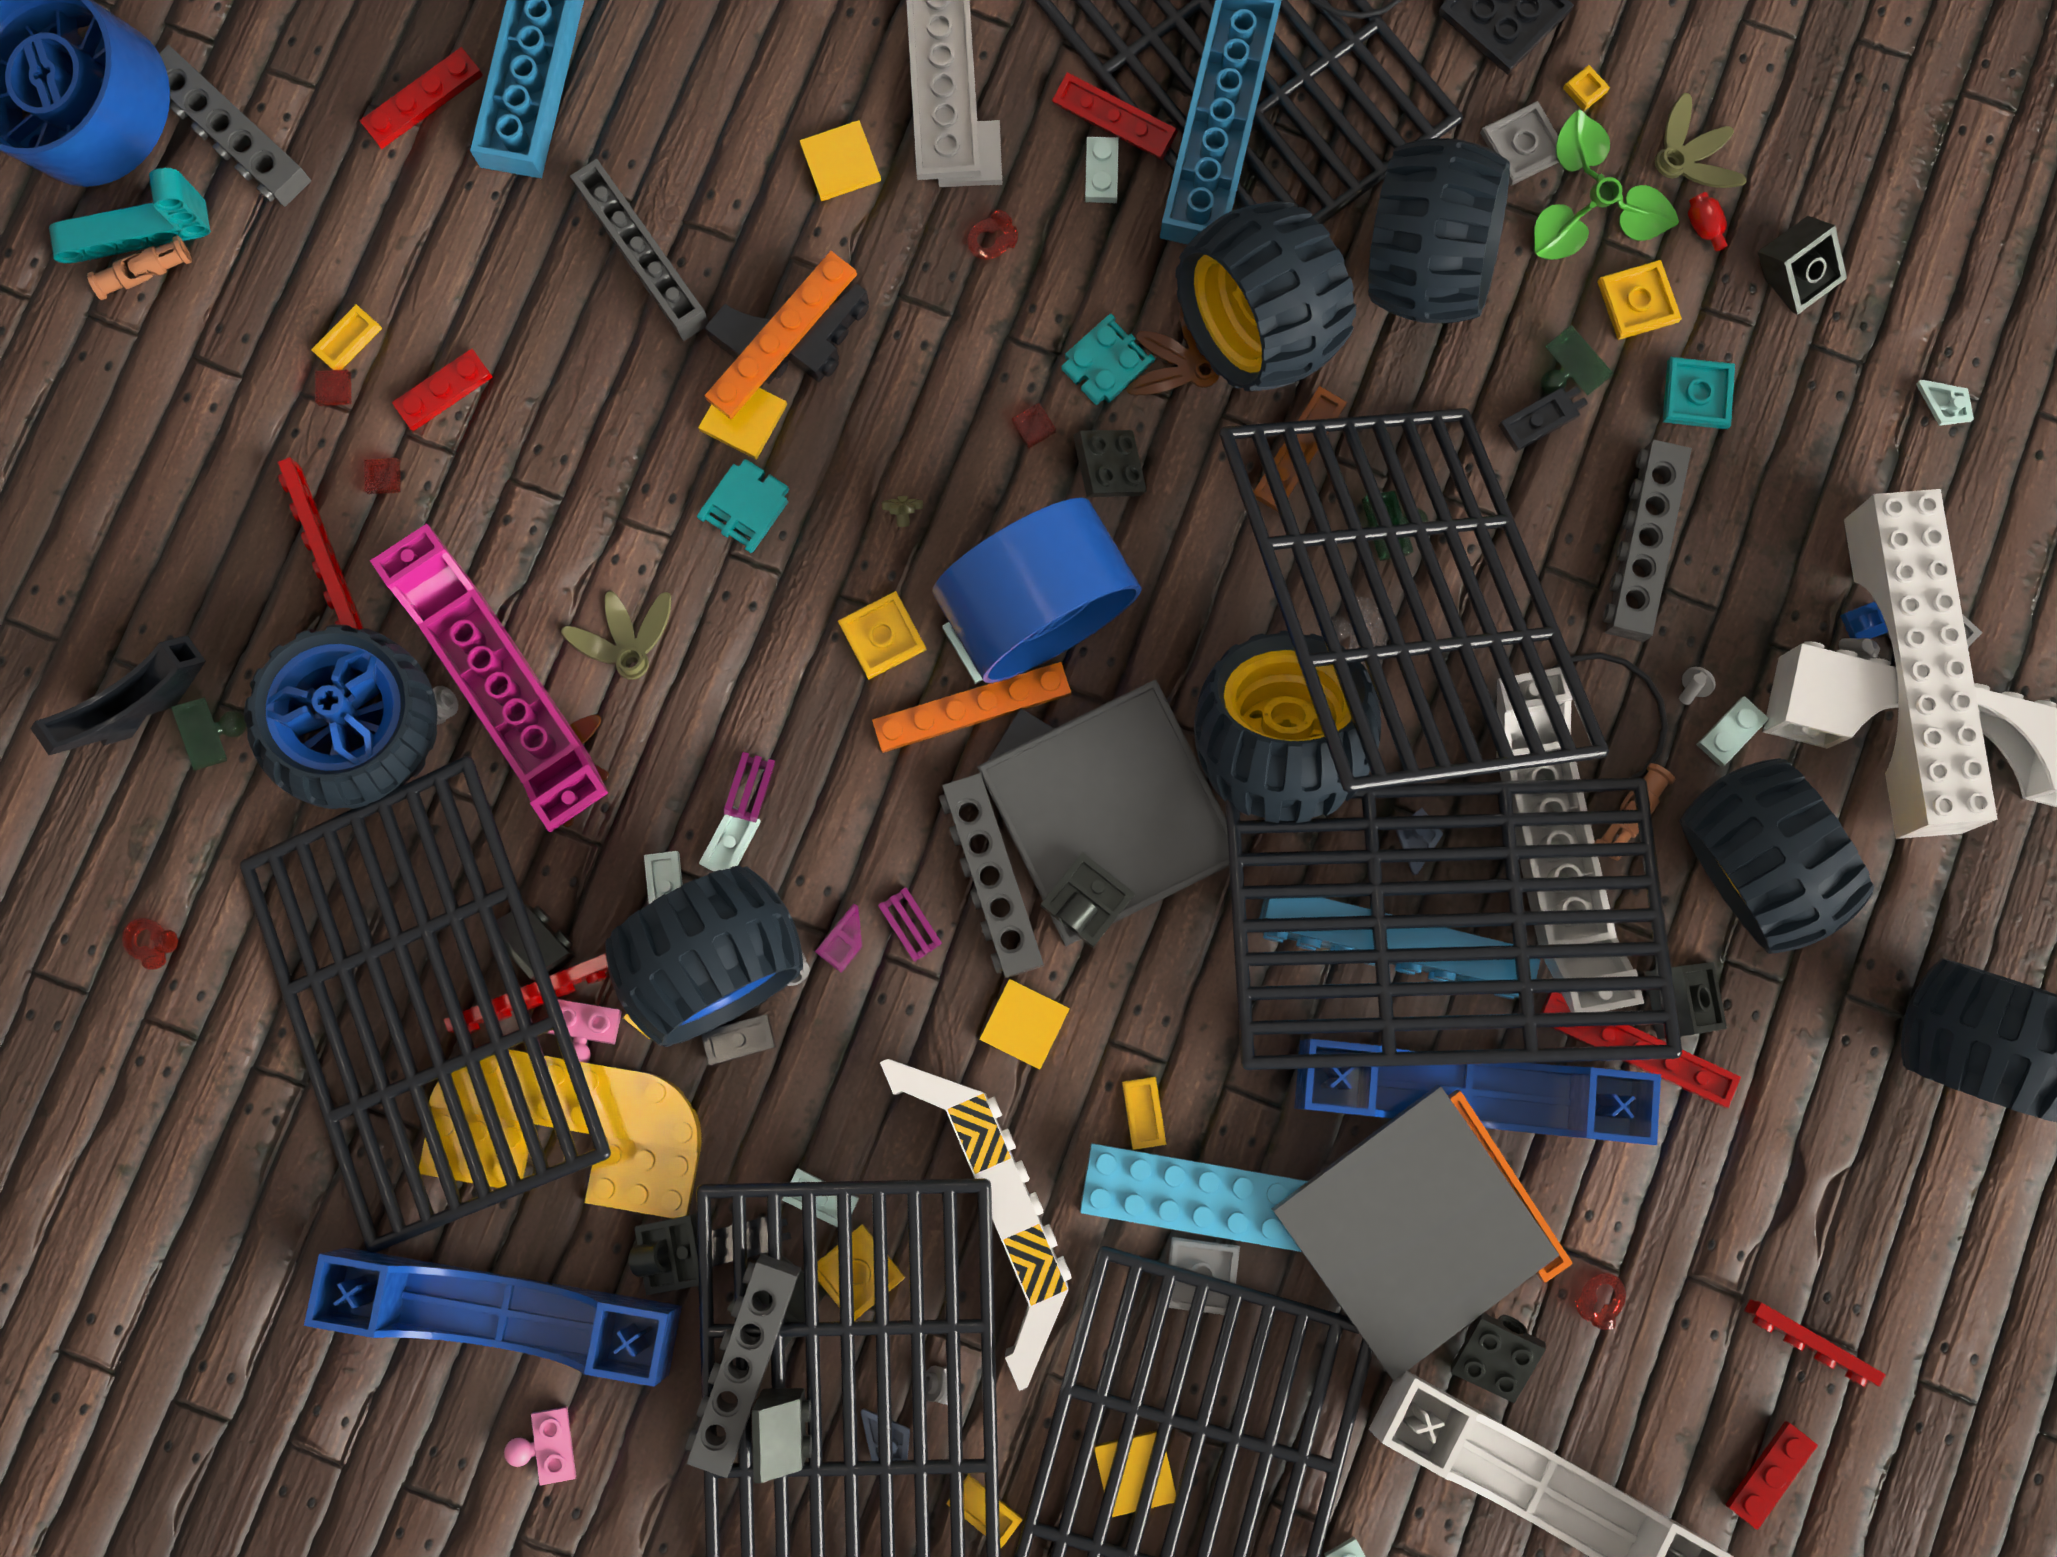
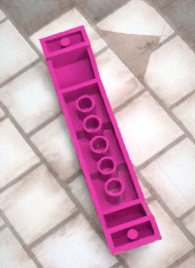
M427 523L370 560L386 586L419 626L522 782L531 801V806L549 832H552L608 794L589 753L485 598Z

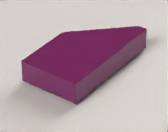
M853 903L815 951L841 973L863 947L859 907Z

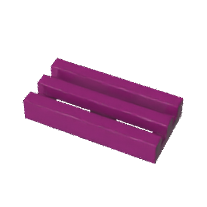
M742 753L724 808L725 815L757 822L775 760L768 759L767 762L763 761L760 756L752 758L749 757V753ZM746 766H752L739 808L735 809L733 806ZM763 769L765 771L752 812H746L758 770Z
M906 887L896 895L894 894L887 901L878 905L914 962L942 945L939 937ZM903 898L907 900L933 942L929 945L926 944L899 902ZM892 905L895 906L922 948L917 953L888 908Z

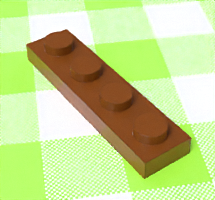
M1319 386L1298 421L1339 418L1347 402ZM1313 433L1296 434L1309 466L1319 450ZM1284 442L1274 461L1289 498L1299 480ZM1264 474L1253 492L1258 501L1278 512Z

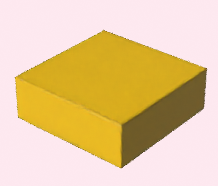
M1590 65L1565 83L1563 90L1583 111L1604 96L1610 89L1607 83Z

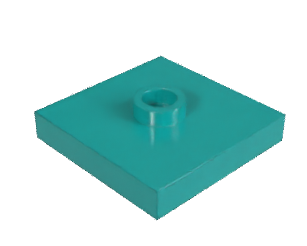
M1670 357L1667 360L1663 422L1728 429L1731 426L1735 364Z

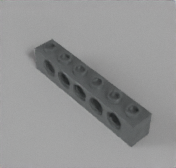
M168 44L159 54L164 62L169 78L171 101L169 108L182 120L188 117L193 122L190 127L204 141L210 137L215 142L212 146L213 149L226 161L232 158L237 163L234 168L248 182L254 178L259 183L256 189L268 201L272 202L276 199L281 205L286 207L311 182V179L294 160ZM206 105L204 109L199 111L202 106ZM228 125L225 130L221 131L224 126ZM250 146L247 151L242 152L245 147ZM273 166L270 171L264 173L266 168Z
M595 159L570 175L578 193L684 342L705 328L709 321L704 309L599 160Z
M1653 439L1644 449L1641 448L1636 459V468H1640L1638 479L1633 480L1629 492V498L1633 499L1631 510H1627L1622 526L1623 529L1627 530L1625 540L1620 542L1616 553V560H1619L1620 564L1618 572L1613 573L1609 590L1613 591L1611 603L1606 605L1603 614V622L1607 623L1606 634L1644 642L1653 636L1692 448ZM1652 473L1660 474L1663 477L1664 484L1655 482ZM1645 504L1654 505L1658 514H1650L1646 510ZM1639 534L1648 536L1651 546L1643 545L1639 540ZM1632 565L1640 566L1644 570L1645 576L1643 578L1636 576L1632 570ZM1626 596H1632L1637 600L1638 609H1633L1627 605Z
M981 773L942 785L945 794L939 796L944 814H952L955 826L949 827L955 846L962 844L965 857L959 860L965 878L972 876L976 889L970 890L976 910L983 908L986 921L980 922L986 942L993 940L997 951L991 954L996 973L1003 972L1005 979L1043 967L1044 963ZM966 806H973L979 811L978 817L972 822H965L960 818V812ZM977 837H983L989 842L987 851L982 854L974 853L970 849L972 840ZM989 868L995 869L1000 875L998 882L991 886L983 884L980 880L981 873ZM1004 900L1010 905V911L1005 917L998 918L991 913V906L995 901ZM1015 932L1020 936L1021 942L1016 949L1008 950L1002 946L1001 938L1005 933Z
M764 1254L760 1255L756 1264L749 1263L742 1282L748 1284L745 1296L738 1295L731 1313L732 1317L737 1318L733 1330L726 1329L719 1348L725 1351L721 1364L715 1362L708 1383L714 1385L710 1397L704 1395L696 1415L702 1418L699 1429L692 1428L685 1446V1450L690 1451L687 1461L688 1465L725 1478L728 1477L801 1267ZM759 1290L769 1292L773 1302L769 1304L759 1302L755 1292ZM744 1325H756L760 1329L761 1335L758 1337L749 1336L744 1330ZM737 1357L745 1359L749 1364V1369H737L733 1364V1359ZM724 1391L734 1393L738 1402L727 1403L723 1400L721 1393ZM710 1426H722L726 1435L721 1437L714 1435L710 1430Z

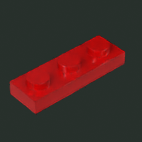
M471 348L391 403L408 427L415 431L492 379L493 376L473 348Z
M1785 1421L1725 1506L1751 1527L1758 1530L1816 1450L1818 1444L1791 1423Z

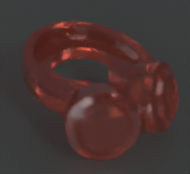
M996 209L990 218L980 221L969 232L968 246L970 252L977 258L984 260L996 258L1008 248L1015 247L1018 240V231L1016 226H1012L1011 217L1006 212ZM997 230L1004 232L1003 235L996 238V242L990 248H983L977 242V237L982 232L994 233Z
M139 918L131 921L125 927L122 942L130 956L141 960L144 968L153 970L165 965L166 953H171L177 948L178 937L174 931L164 930L156 921ZM144 929L150 931V939L154 941V948L152 949L148 946L138 947L137 936Z
M1608 1273L1595 1275L1583 1287L1581 1298L1575 1300L1579 1314L1587 1322L1591 1321L1592 1325L1599 1329L1610 1330L1615 1328V1317L1621 1312L1626 1300L1625 1286L1615 1275ZM1602 1284L1611 1285L1615 1290V1299L1612 1303L1604 1304L1600 1313H1595L1593 1308L1598 1301L1596 1297L1597 1288Z

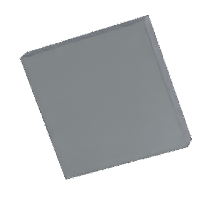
M1538 101L1483 127L1480 132L1488 148L1510 162V186L1559 163L1556 156L1558 135Z
M1000 120L977 121L981 176L938 179L939 187L1002 185Z
M1171 1237L1168 1264L1236 1284L1240 1246ZM1176 1281L1169 1308L1190 1310L1196 1287ZM1209 1291L1204 1312L1224 1315L1229 1296Z

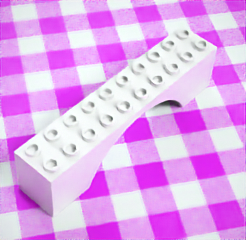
M1941 489L1873 494L1844 519L1854 582L1866 588L1876 601L1890 635L1896 663L1899 696L1898 727L1893 755L1885 773L1896 839L1963 834L1997 820V813Z
M1806 641L1778 658L1766 714L1769 720L1764 724L1763 732L1827 749L1851 739L1860 727L1878 712L1899 708L1896 667L1890 666L1891 662L1885 659L1871 658L1866 660L1858 658V654L1853 651L1837 650L1835 652L1824 649L1825 646L1821 643ZM1974 683L1982 732L1998 747L2007 759L2019 783L2022 798L2057 807V704L2045 700H2037L2035 702L2024 700L2022 694L2015 692H2002L2000 694L1990 691V687L1987 685Z
M1406 1371L1392 1382L1369 1427L1373 1435L1386 1446L1439 1476L1456 1482L1507 1508L1589 1557H1734L1710 1540L1409 1371Z

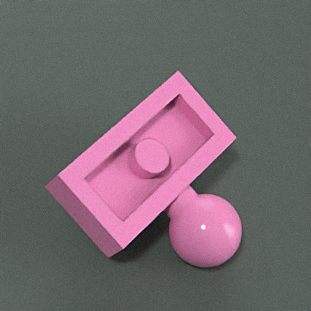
M558 999L570 1036L574 1038L573 1044L579 1062L588 1063L590 1060L591 1052L586 1045L587 1040L615 1045L622 1014L621 1010ZM553 1030L547 1032L548 1034L555 1035Z
M568 1407L533 1412L531 1418L534 1442L530 1443L524 1438H514L509 1441L504 1450L506 1461L512 1466L520 1467L528 1463L531 1457L536 1456L540 1485L575 1479L576 1471Z

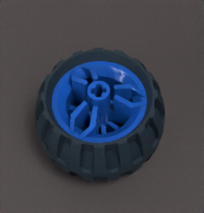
M329 625L325 631L318 632L314 629H308L297 633L296 639L282 647L279 644L268 654L270 659L263 669L258 668L250 682L251 696L246 699L244 707V720L248 732L247 739L263 771L276 785L293 797L328 809H355L380 800L396 788L404 785L411 777L416 778L426 764L425 759L429 751L433 749L437 735L438 712L435 695L429 679L418 662L403 647L386 636L369 629H355L349 625ZM381 693L383 701L357 710ZM327 726L305 742L303 734Z

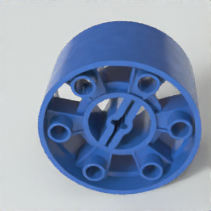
M0 0V151L60 182L74 186L90 187L107 184L120 179L134 170L146 159L157 144L169 112V78L164 62L155 46L137 29L93 0ZM89 26L83 39L78 34V29ZM22 109L30 113L24 120Z
M1073 498L1052 504L1001 529L953 563L940 576L932 589L935 599L985 683H995L1012 678L1069 650L1124 612L1138 598L1142 591L1140 584L1091 502L1086 498Z

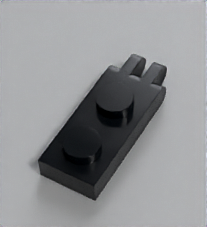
M1562 387L1500 422L1498 426L1515 453L1581 415L1578 410L1588 404L1585 397L1574 403L1571 400L1581 393L1579 387H1575L1568 392Z
M767 1216L747 1221V1257L768 1252ZM787 1218L781 1220L782 1227L788 1225ZM732 1226L712 1230V1267L732 1262ZM790 1232L782 1234V1241L792 1239Z

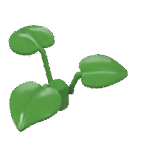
M1582 110L1574 112L1561 128L1556 142V156L1560 165L1565 170L1573 172L1583 167L1584 172L1594 178L1597 183L1590 190L1591 202L1575 216L1572 209L1563 204L1551 205L1540 213L1534 226V253L1540 258L1550 260L1561 259L1579 251L1586 243L1589 235L1588 227L1579 219L1596 206L1603 208L1617 202L1618 207L1624 209L1619 216V226L1627 237L1636 241L1652 239L1679 223L1672 204L1657 189L1647 185L1632 187L1627 192L1624 203L1621 183L1613 177L1604 178L1603 174H1598L1590 169L1589 166H1597L1606 159L1610 151V139L1605 129L1588 117Z

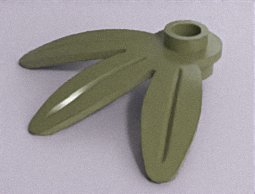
M1688 93L1681 94L1667 119L1664 136L1665 149L1660 150L1655 157L1657 170L1667 178H1677L1682 174L1689 180L1709 187L1730 188L1746 184V177L1741 173L1717 166L1695 163L1711 156L1722 148L1733 136L1734 129L1730 126L1714 129L1698 136L1684 146L1683 143L1691 118L1692 97Z
M608 591L605 595V612L611 635L616 643L615 646L598 635L576 627H563L561 635L582 654L600 662L616 664V669L623 678L637 679L648 670L649 659L646 654L655 646L666 628L671 609V595L668 592H663L657 597L644 618L637 638H635L633 624L624 604L613 591ZM632 662H638L635 666L628 668Z

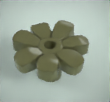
M898 496V500L888 499L881 502L882 510H890V514L896 515L897 526L899 527L909 526V514L915 513L916 509H923L922 500L908 499V496Z

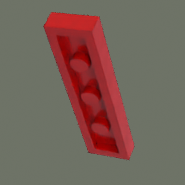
M460 47L359 121L382 150L480 79L483 74L465 50Z
M1068 72L1052 99L1054 105L1119 137L1162 161L1178 133L1175 127Z
M1750 1299L1744 1309V1312L1754 1317L1752 1321L1754 1325L1769 1333H1772L1773 1329L1785 1335L1783 1338L1785 1343L1800 1351H1803L1804 1347L1816 1353L1813 1359L1831 1369H1834L1835 1365L1847 1371L1844 1377L1862 1387H1865L1867 1383L1878 1387L1881 1386L1886 1374L1764 1303Z

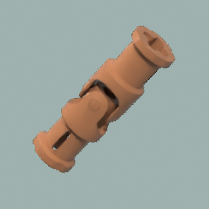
M177 235L173 237V241L157 248L151 246L139 254H133L113 262L112 267L98 273L91 271L87 273V278L100 300L107 299V294L122 288H133L151 279L152 275L161 276L166 274L167 269L183 262L186 264L192 263V258L183 240ZM130 271L135 275V279L131 277Z
M1650 763L1647 766L1648 773L1644 777L1648 787L1651 814L1660 803L1658 798L1668 784L1672 785L1676 780L1670 771L1654 763ZM1634 791L1628 793L1621 804L1620 810H1636L1635 801H1632L1635 800ZM1638 823L1611 824L1602 838L1596 839L1595 843H1613L1612 841L1617 834H1619V837L1614 843H1628L1630 838H1635L1639 833ZM1620 856V857H1609V858L1618 861V860L1621 859L1622 856Z

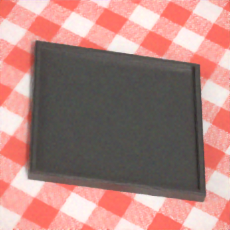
M1156 679L977 766L1043 901L1082 852L1135 893V896L1113 923L1229 866L1227 820ZM1050 914L1065 947L1081 940L1080 937Z
M1436 1085L1271 1208L1393 1381L1559 1256L1552 1243L1443 1088L1439 1085Z

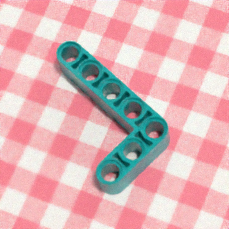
M155 169L149 173L153 203L52 223L49 226L53 258L57 262L70 264L137 251L151 246H161L173 241V237L177 235L183 241L207 236L211 230L206 201L176 169Z

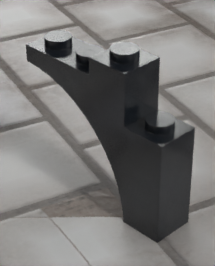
M856 283L847 294L830 305L765 382L770 384L774 378H780L786 371L789 360L817 382H820L824 376H831L839 364L838 352L834 345L841 344L848 335L850 325L855 319L857 321L861 320L868 311L869 299L867 291ZM724 304L705 326V330L711 341L737 359L771 319L754 317Z
M188 635L159 642L156 648L122 679L72 708L36 720L30 729L48 755L101 741L103 746L132 738L147 715L176 707L206 661Z

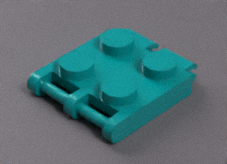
M1112 313L1065 353L1067 361L1061 366V370L1076 385L1083 379L1087 380L1081 386V390L1095 405H1098L1104 399L1110 403L1156 360L1152 354L1147 355L1134 342L1136 338L1132 334L1128 335L1115 322L1116 317Z
M744 459L739 467L735 464L731 466L699 511L697 518L702 522L707 520L722 530V535L727 538L729 536L733 537L746 546V551L753 553L788 504L785 495L789 491V486L770 474L762 483L761 480L765 475L764 470L749 460ZM710 513L715 515L719 520L726 522V525L712 517ZM734 529L744 534V536L749 538L750 541L741 536L740 534H738L737 532H735Z

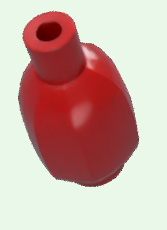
M1703 192L1690 199L1691 207L1688 210V217L1696 233L1702 239L1711 241L1715 252L1726 248L1728 245L1723 233L1726 230L1727 222L1719 201L1709 197L1707 192Z

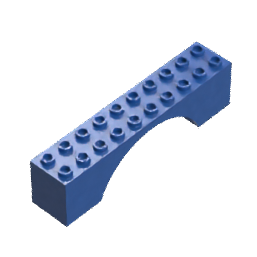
M1319 1039L1301 1040L1299 1045V1054L1382 1052V1046ZM1396 1049L1397 1052H1407V1051H1409V1050ZM1535 1063L1297 1069L1294 1109L1392 1119L1436 1085H1439L1447 1095L1455 1090H1460L1483 1126L1488 1129L1657 1145L1661 1074Z
M343 1248L319 1254L304 1326L371 1338H420L501 1348L550 1359L575 1368L584 1375L654 1387L669 1376L682 1306Z

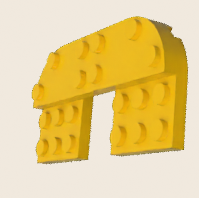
M508 1049L534 1124L554 1128L528 1053ZM493 1055L481 1060L480 1064L520 1179L524 1178L529 1152L496 1056ZM544 1055L570 1131L589 1134L564 1060ZM580 1062L611 1150V1155L608 1159L592 1165L585 1203L672 1219L688 1216L702 1143L699 1118L689 1100L676 1085L660 1076ZM466 1067L451 1073L489 1186L500 1188L507 1184ZM438 1081L430 1096L429 1105L432 1106L431 1111L454 1179L456 1181L473 1183ZM425 1138L419 1171L422 1175L438 1177Z

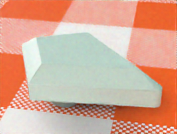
M1919 380L1916 383L1938 425L1965 423L1974 420L1968 388L1927 380Z

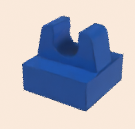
M1876 602L1851 610L1840 616L1850 638L1873 639L1888 632L1885 620Z

